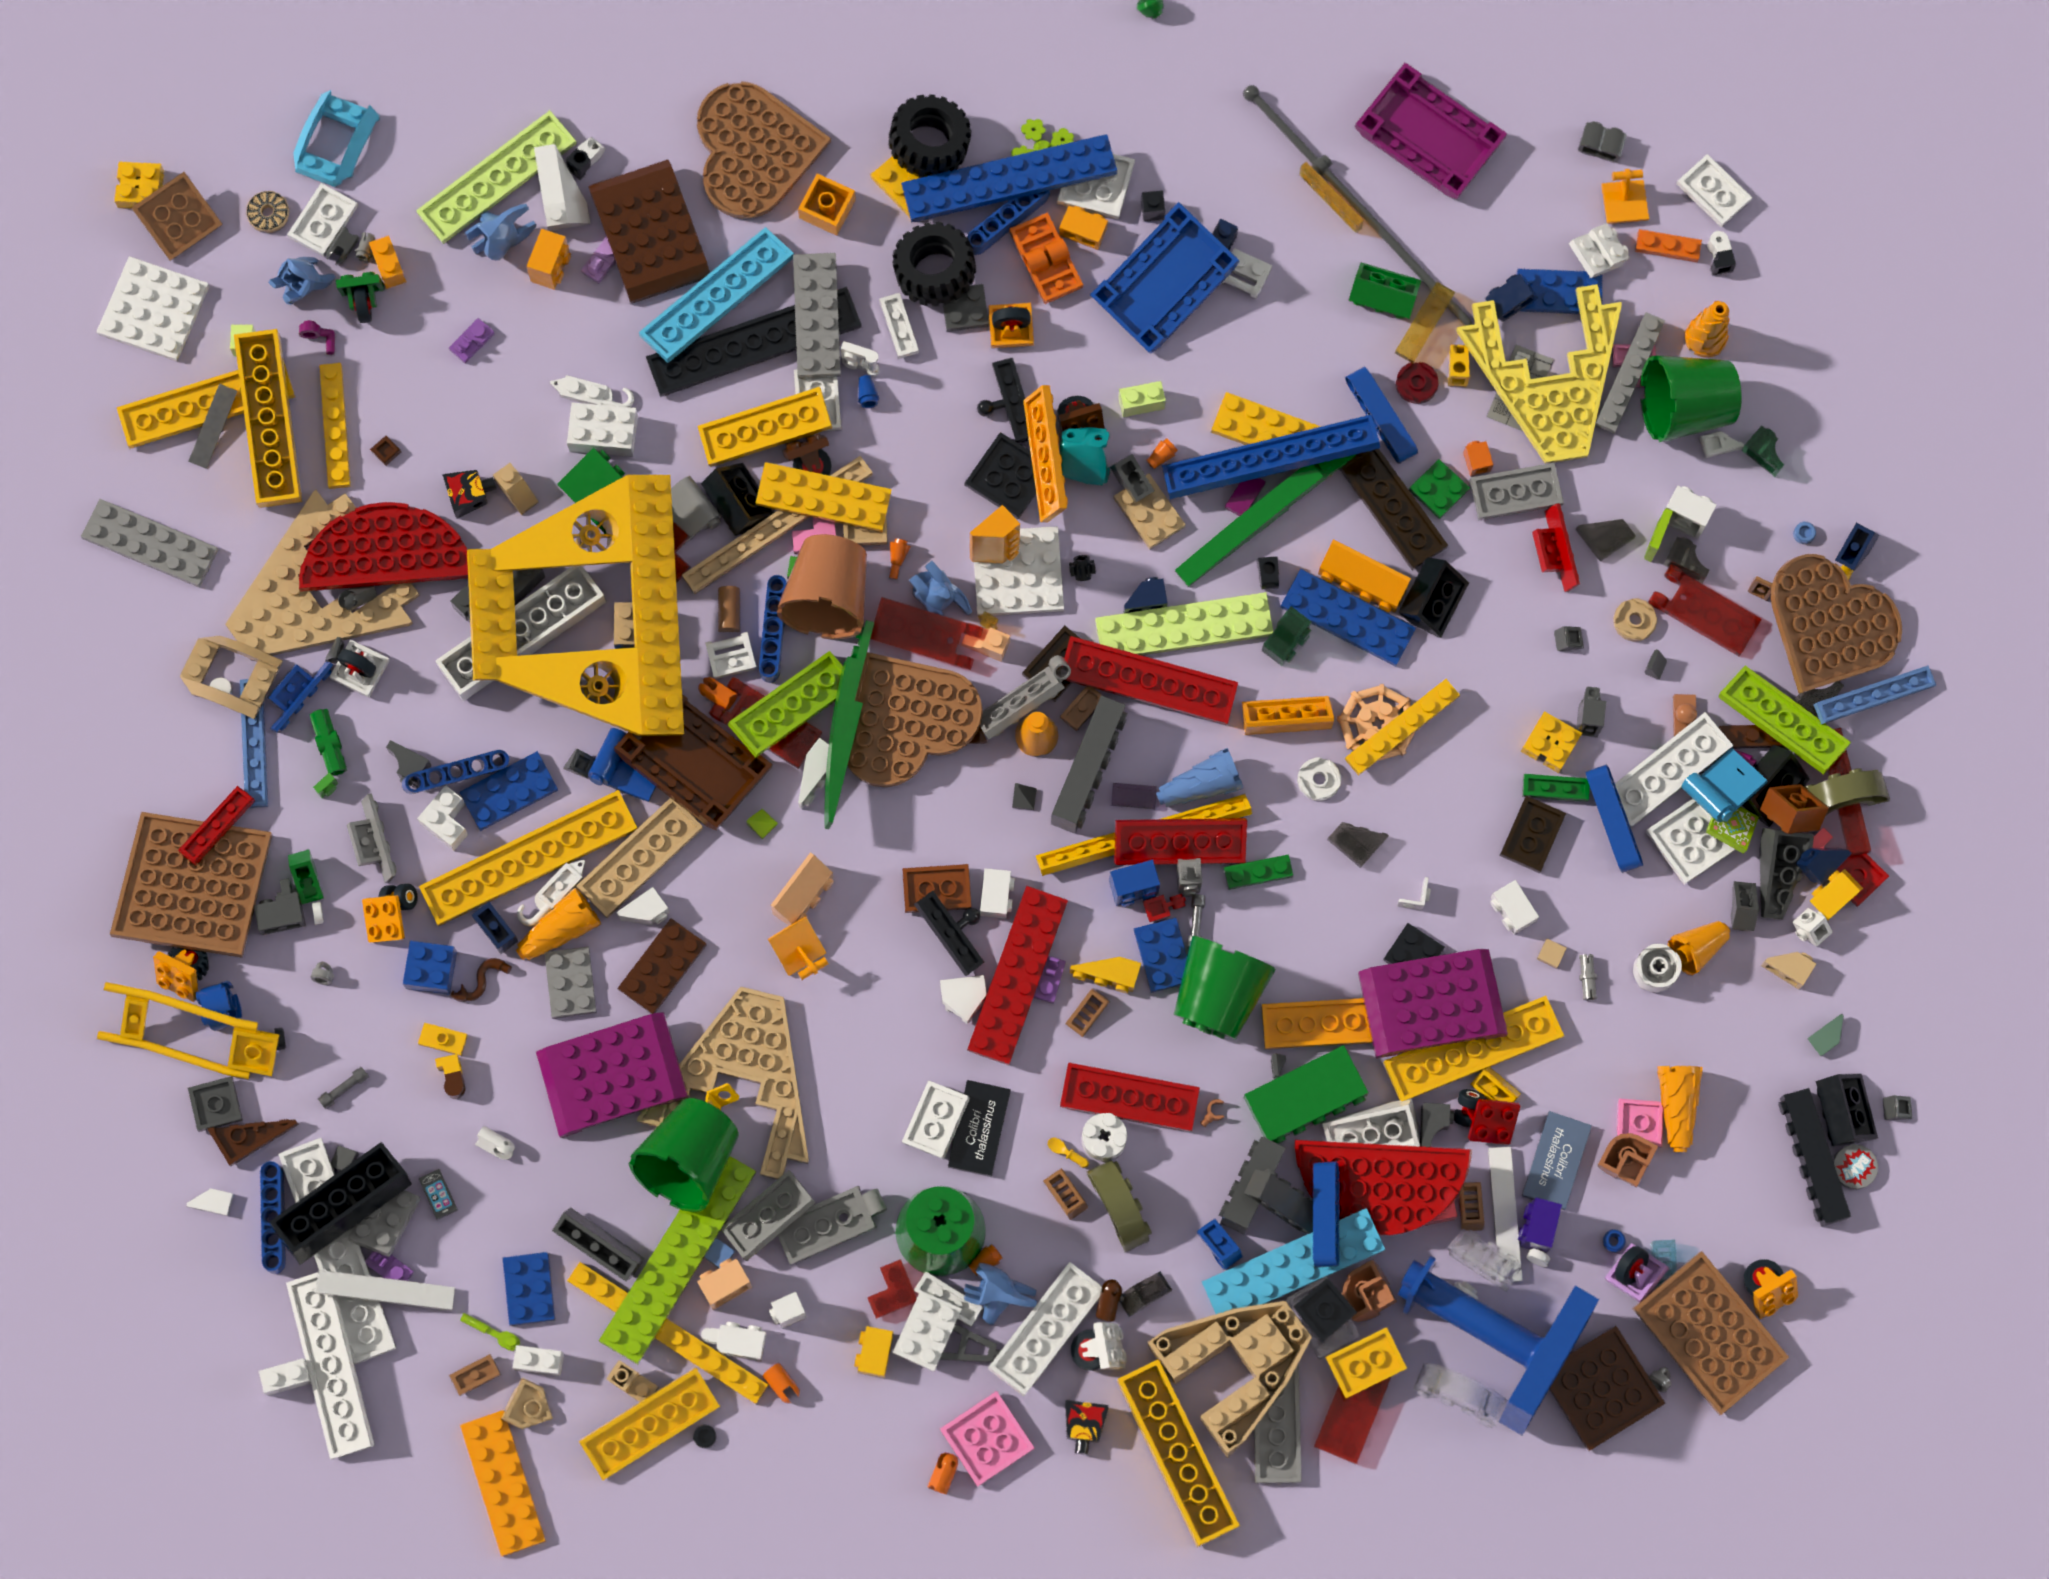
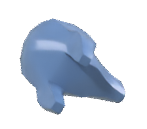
M527 204L512 207L500 215H495L488 211L482 213L481 222L465 232L469 241L480 234L484 236L483 239L472 246L475 254L477 255L484 250L485 255L491 260H501L511 247L526 239L537 227L536 223L532 221L516 229L514 222L529 210Z
M287 258L281 265L277 277L270 279L268 283L273 288L286 286L282 298L288 305H292L295 301L302 299L314 290L327 288L336 276L334 274H319L314 267L318 263L317 258Z
M930 561L925 565L926 572L916 574L909 580L913 585L912 594L924 605L929 617L937 625L951 632L953 627L942 611L952 602L956 603L968 616L972 613V609L967 597L958 587L950 582L944 570L941 571L933 561Z
M979 1263L976 1269V1273L982 1277L980 1286L976 1287L965 1284L964 1291L967 1292L964 1295V1300L976 1305H984L982 1318L991 1325H994L997 1318L1009 1304L1025 1307H1036L1037 1304L1036 1300L1022 1295L1035 1296L1037 1292L1035 1289L1010 1279L1004 1271L986 1263Z

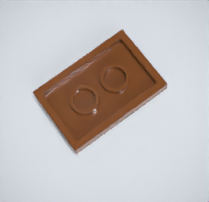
M969 864L902 868L905 913L919 912L914 904L931 891L935 892L947 910L971 908Z

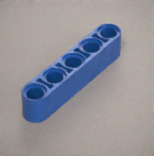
M1050 190L1009 200L971 230L967 235L970 243L973 240L981 241L979 245L971 243L974 255H980L1005 236L1010 228L1020 224L1046 203L1050 197ZM1027 201L1030 204L1028 206H1022L1020 205V202ZM1006 214H1011L1014 217L1011 219H1006L1003 216ZM990 227H996L998 230L995 232H990L987 229Z
M1362 367L1346 376L1345 380L1349 389L1365 414L1372 415L1376 431L1394 460L1400 464L1418 454L1414 441L1368 369Z
M781 575L770 577L767 583L759 671L762 680L768 683L775 682L780 675L785 623L780 620L777 612L770 610V607L774 604H779L787 582ZM775 584L783 585V588L779 591L772 589ZM776 625L779 627V630L772 633L768 631V628ZM769 646L777 648L776 652L771 654L767 653L766 649ZM767 667L775 669L772 674H765L763 672Z
M495 750L414 772L403 779L402 788L408 794H416L493 773L508 765L509 756L503 750ZM494 755H499L502 758L501 766L493 763ZM476 760L481 763L482 768L480 772L473 770V761ZM452 766L460 769L461 774L459 778L452 776ZM431 772L439 775L440 780L438 783L430 781L429 776ZM410 778H415L418 781L417 789L409 787L408 781Z
M1608 765L1586 771L1589 786L1620 871L1624 873L1643 866L1638 846Z
M268 1161L260 1169L262 1266L268 1272L278 1274L285 1268L286 1250L285 1245L280 1239H278L275 1245L268 1244L269 1237L276 1235L268 1222V1216L273 1212H277L279 1215L285 1211L284 1171L276 1162ZM273 1167L277 1168L276 1176L268 1178V1170ZM271 1190H277L278 1192L274 1200H268L267 1198ZM273 1257H278L279 1264L275 1268H270L268 1265L269 1260Z
M1337 1161L1318 1162L1313 1165V1262L1316 1268L1339 1266V1166Z

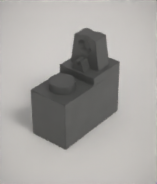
M1587 686L1583 700L1579 704L1576 730L1582 732L1583 736L1598 737L1604 727L1606 701H1602L1600 698V688Z
M289 878L280 880L281 892L275 896L276 901L265 899L260 901V904L254 905L258 931L262 935L306 926L297 889L292 890Z

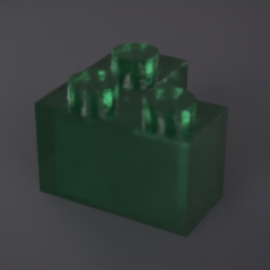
M1290 606L1278 621L1274 632L1263 644L1261 651L1281 666L1286 661L1290 663L1297 654L1295 652L1296 648L1299 645L1303 647L1310 638L1312 621Z

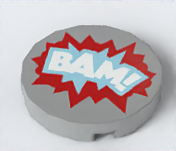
M1852 1144L1845 1146L1835 1155L1833 1162L1841 1185L1857 1190L1867 1187L1874 1181L1878 1173V1163L1871 1150L1862 1145Z

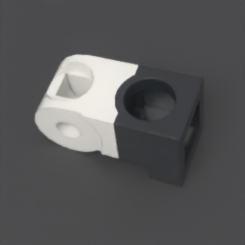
M593 137L588 138L566 158V165L570 173L581 180L586 175V171L602 157L605 147Z
M1722 231L1713 232L1707 244V248L1714 258L1710 268L1712 276L1733 272L1736 262L1728 236Z

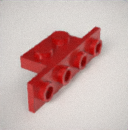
M1556 503L1545 510L1549 528L1536 529L1532 534L1542 572H1560L1564 592H1568L1580 585L1561 505Z

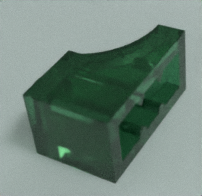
M1761 426L1742 449L1745 454L1774 477L1780 473L1785 465L1776 453L1775 444L1778 438L1769 428Z

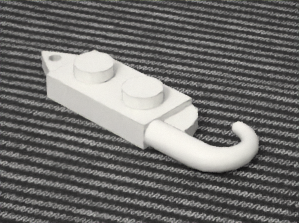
M568 375L565 378L550 381V384L560 393L561 398L572 401L621 407H632L634 403V395L627 388L622 389L628 395L627 402L618 403L612 401V391L606 385Z
M585 860L571 864L566 862L535 896V903L540 911L533 918L526 919L523 916L525 906L522 904L517 912L520 923L529 927L536 926L541 918L554 909V906L583 880L582 874Z

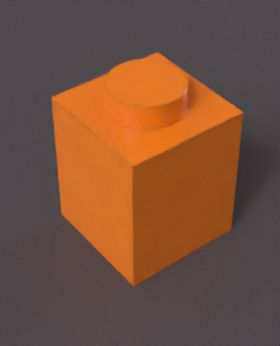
M1473 441L1468 443L1463 454L1470 477L1491 472L1493 461L1487 442Z

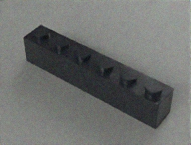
M1807 1088L1783 1095L1778 1103L1782 1115L1785 1114L1787 1120L1785 1124L1786 1131L1789 1136H1792L1794 1145H1792L1793 1153L1796 1158L1799 1157L1801 1163L1799 1170L1801 1177L1806 1179L1808 1185L1806 1188L1807 1196L1810 1201L1813 1200L1815 1209H1813L1815 1220L1820 1222L1821 1227L1847 1220L1851 1217L1810 1089Z

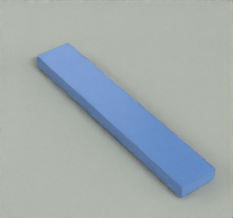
M1928 665L1817 702L1813 705L1822 725L1936 686V683Z
M249 679L240 680V696ZM263 702L255 720L241 713L244 791L255 799V802L249 808L268 807Z

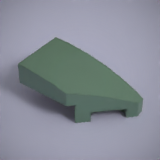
M1840 1014L1807 1038L1820 1056H1823L1840 1043L1844 1020L1843 1014Z

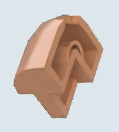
M1632 1133L1620 1134L1607 1145L1598 1163V1167L1614 1178L1617 1177L1637 1187L1658 1145Z
M1373 1259L1347 1275L1343 1285V1292H1341L1357 1311V1314L1352 1317L1353 1321L1356 1322L1373 1319L1380 1315V1311L1397 1302L1389 1286V1281Z

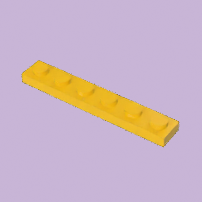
M342 364L319 365L328 488L351 487Z
M1447 679L1443 680L1346 756V762L1358 776L1459 698L1460 694Z

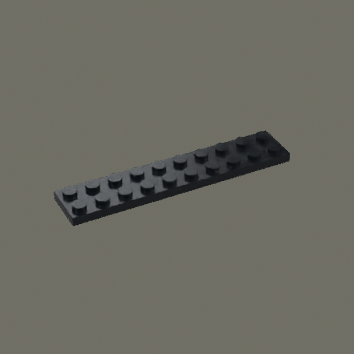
M848 288L838 289L839 335L861 328L862 325ZM795 305L700 337L669 363L658 353L646 356L660 397L797 350Z

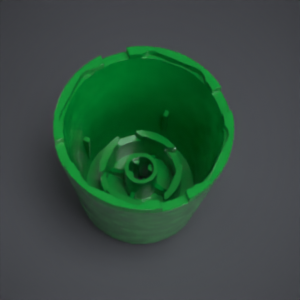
M1651 356L1647 359L1640 386H1644V398L1640 399L1645 426L1654 440L1665 442L1732 425L1737 421L1741 410L1742 393L1738 372L1731 361L1673 356Z
M1193 936L1173 1015L1183 1019V1024L1197 1028L1206 1034L1221 1039L1228 1037L1236 1040L1276 969L1237 950L1232 954L1222 950L1223 945Z
M686 1098L632 1153L629 1162L630 1170L637 1181L656 1198L661 1195L670 1200V1206L689 1212L702 1211L708 1205L737 1142L738 1130L732 1120L715 1106L703 1100Z
M930 1187L916 1193L904 1204L896 1223V1240L905 1260L922 1273L926 1271L933 1276H946L965 1270L981 1252L985 1241V1221L980 1208L967 1194L951 1187ZM944 1218V1223L946 1224H941L937 1227L935 1219Z

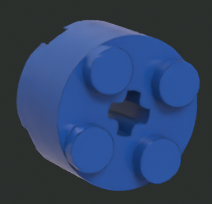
M230 981L211 985L196 992L197 1001L203 1008L234 1018H242L240 1001L237 994H232L230 989L234 987ZM201 1016L204 1026L209 1025L213 1031L230 1027V1025Z

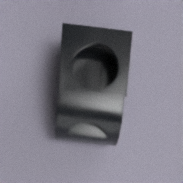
M1278 556L1258 558L1257 568L1261 590L1279 588Z

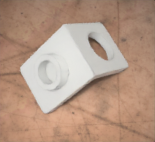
M1425 877L1423 880L1420 902L1399 899L1397 906L1422 910L1425 901L1429 902L1431 888H1427L1428 877Z

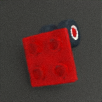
M1471 1089L1461 1090L1458 1102L1463 1107L1462 1110L1456 1109L1454 1111V1121L1461 1126L1470 1128L1468 1139L1474 1142L1509 1145L1520 1111V1104L1485 1100V1096L1478 1091Z

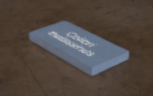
M1551 1111L1548 1112L1522 1196L1532 1200L1540 1198L1562 1204V1210L1566 1209L1592 1125Z

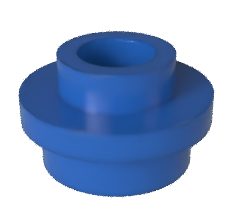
M1610 1230L1605 1233L1603 1245L1608 1251L1619 1252L1625 1246L1626 1240L1622 1232ZM1610 1238H1616L1618 1241L1617 1245H1612Z

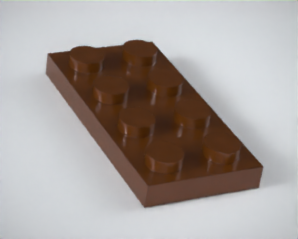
M670 918L617 989L649 1013H656L707 944Z

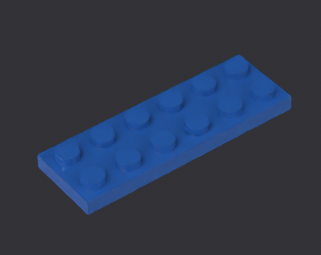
M1302 569L1298 572L1280 608L1395 667L1416 630V627Z

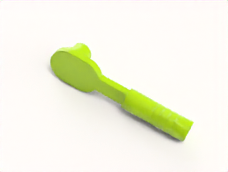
M466 1313L460 1319L461 1322L480 1332L495 1337L498 1344L509 1351H515L516 1345L520 1346L519 1338L508 1331L500 1333Z

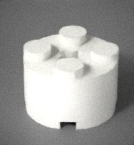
M1652 944L1645 948L1636 958L1633 974L1640 988L1650 992H1662L1670 988L1678 979L1682 964L1679 955L1665 944ZM1655 964H1657V968H1661L1660 972L1653 968Z
M1097 1114L1091 1117L1084 1125L1082 1146L1089 1157L1107 1162L1116 1159L1125 1148L1127 1140L1126 1127L1113 1114ZM1101 1133L1109 1135L1107 1142L1104 1139L1099 1140Z

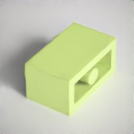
M1161 381L1119 389L1118 399L1123 417L1165 409L1166 400Z

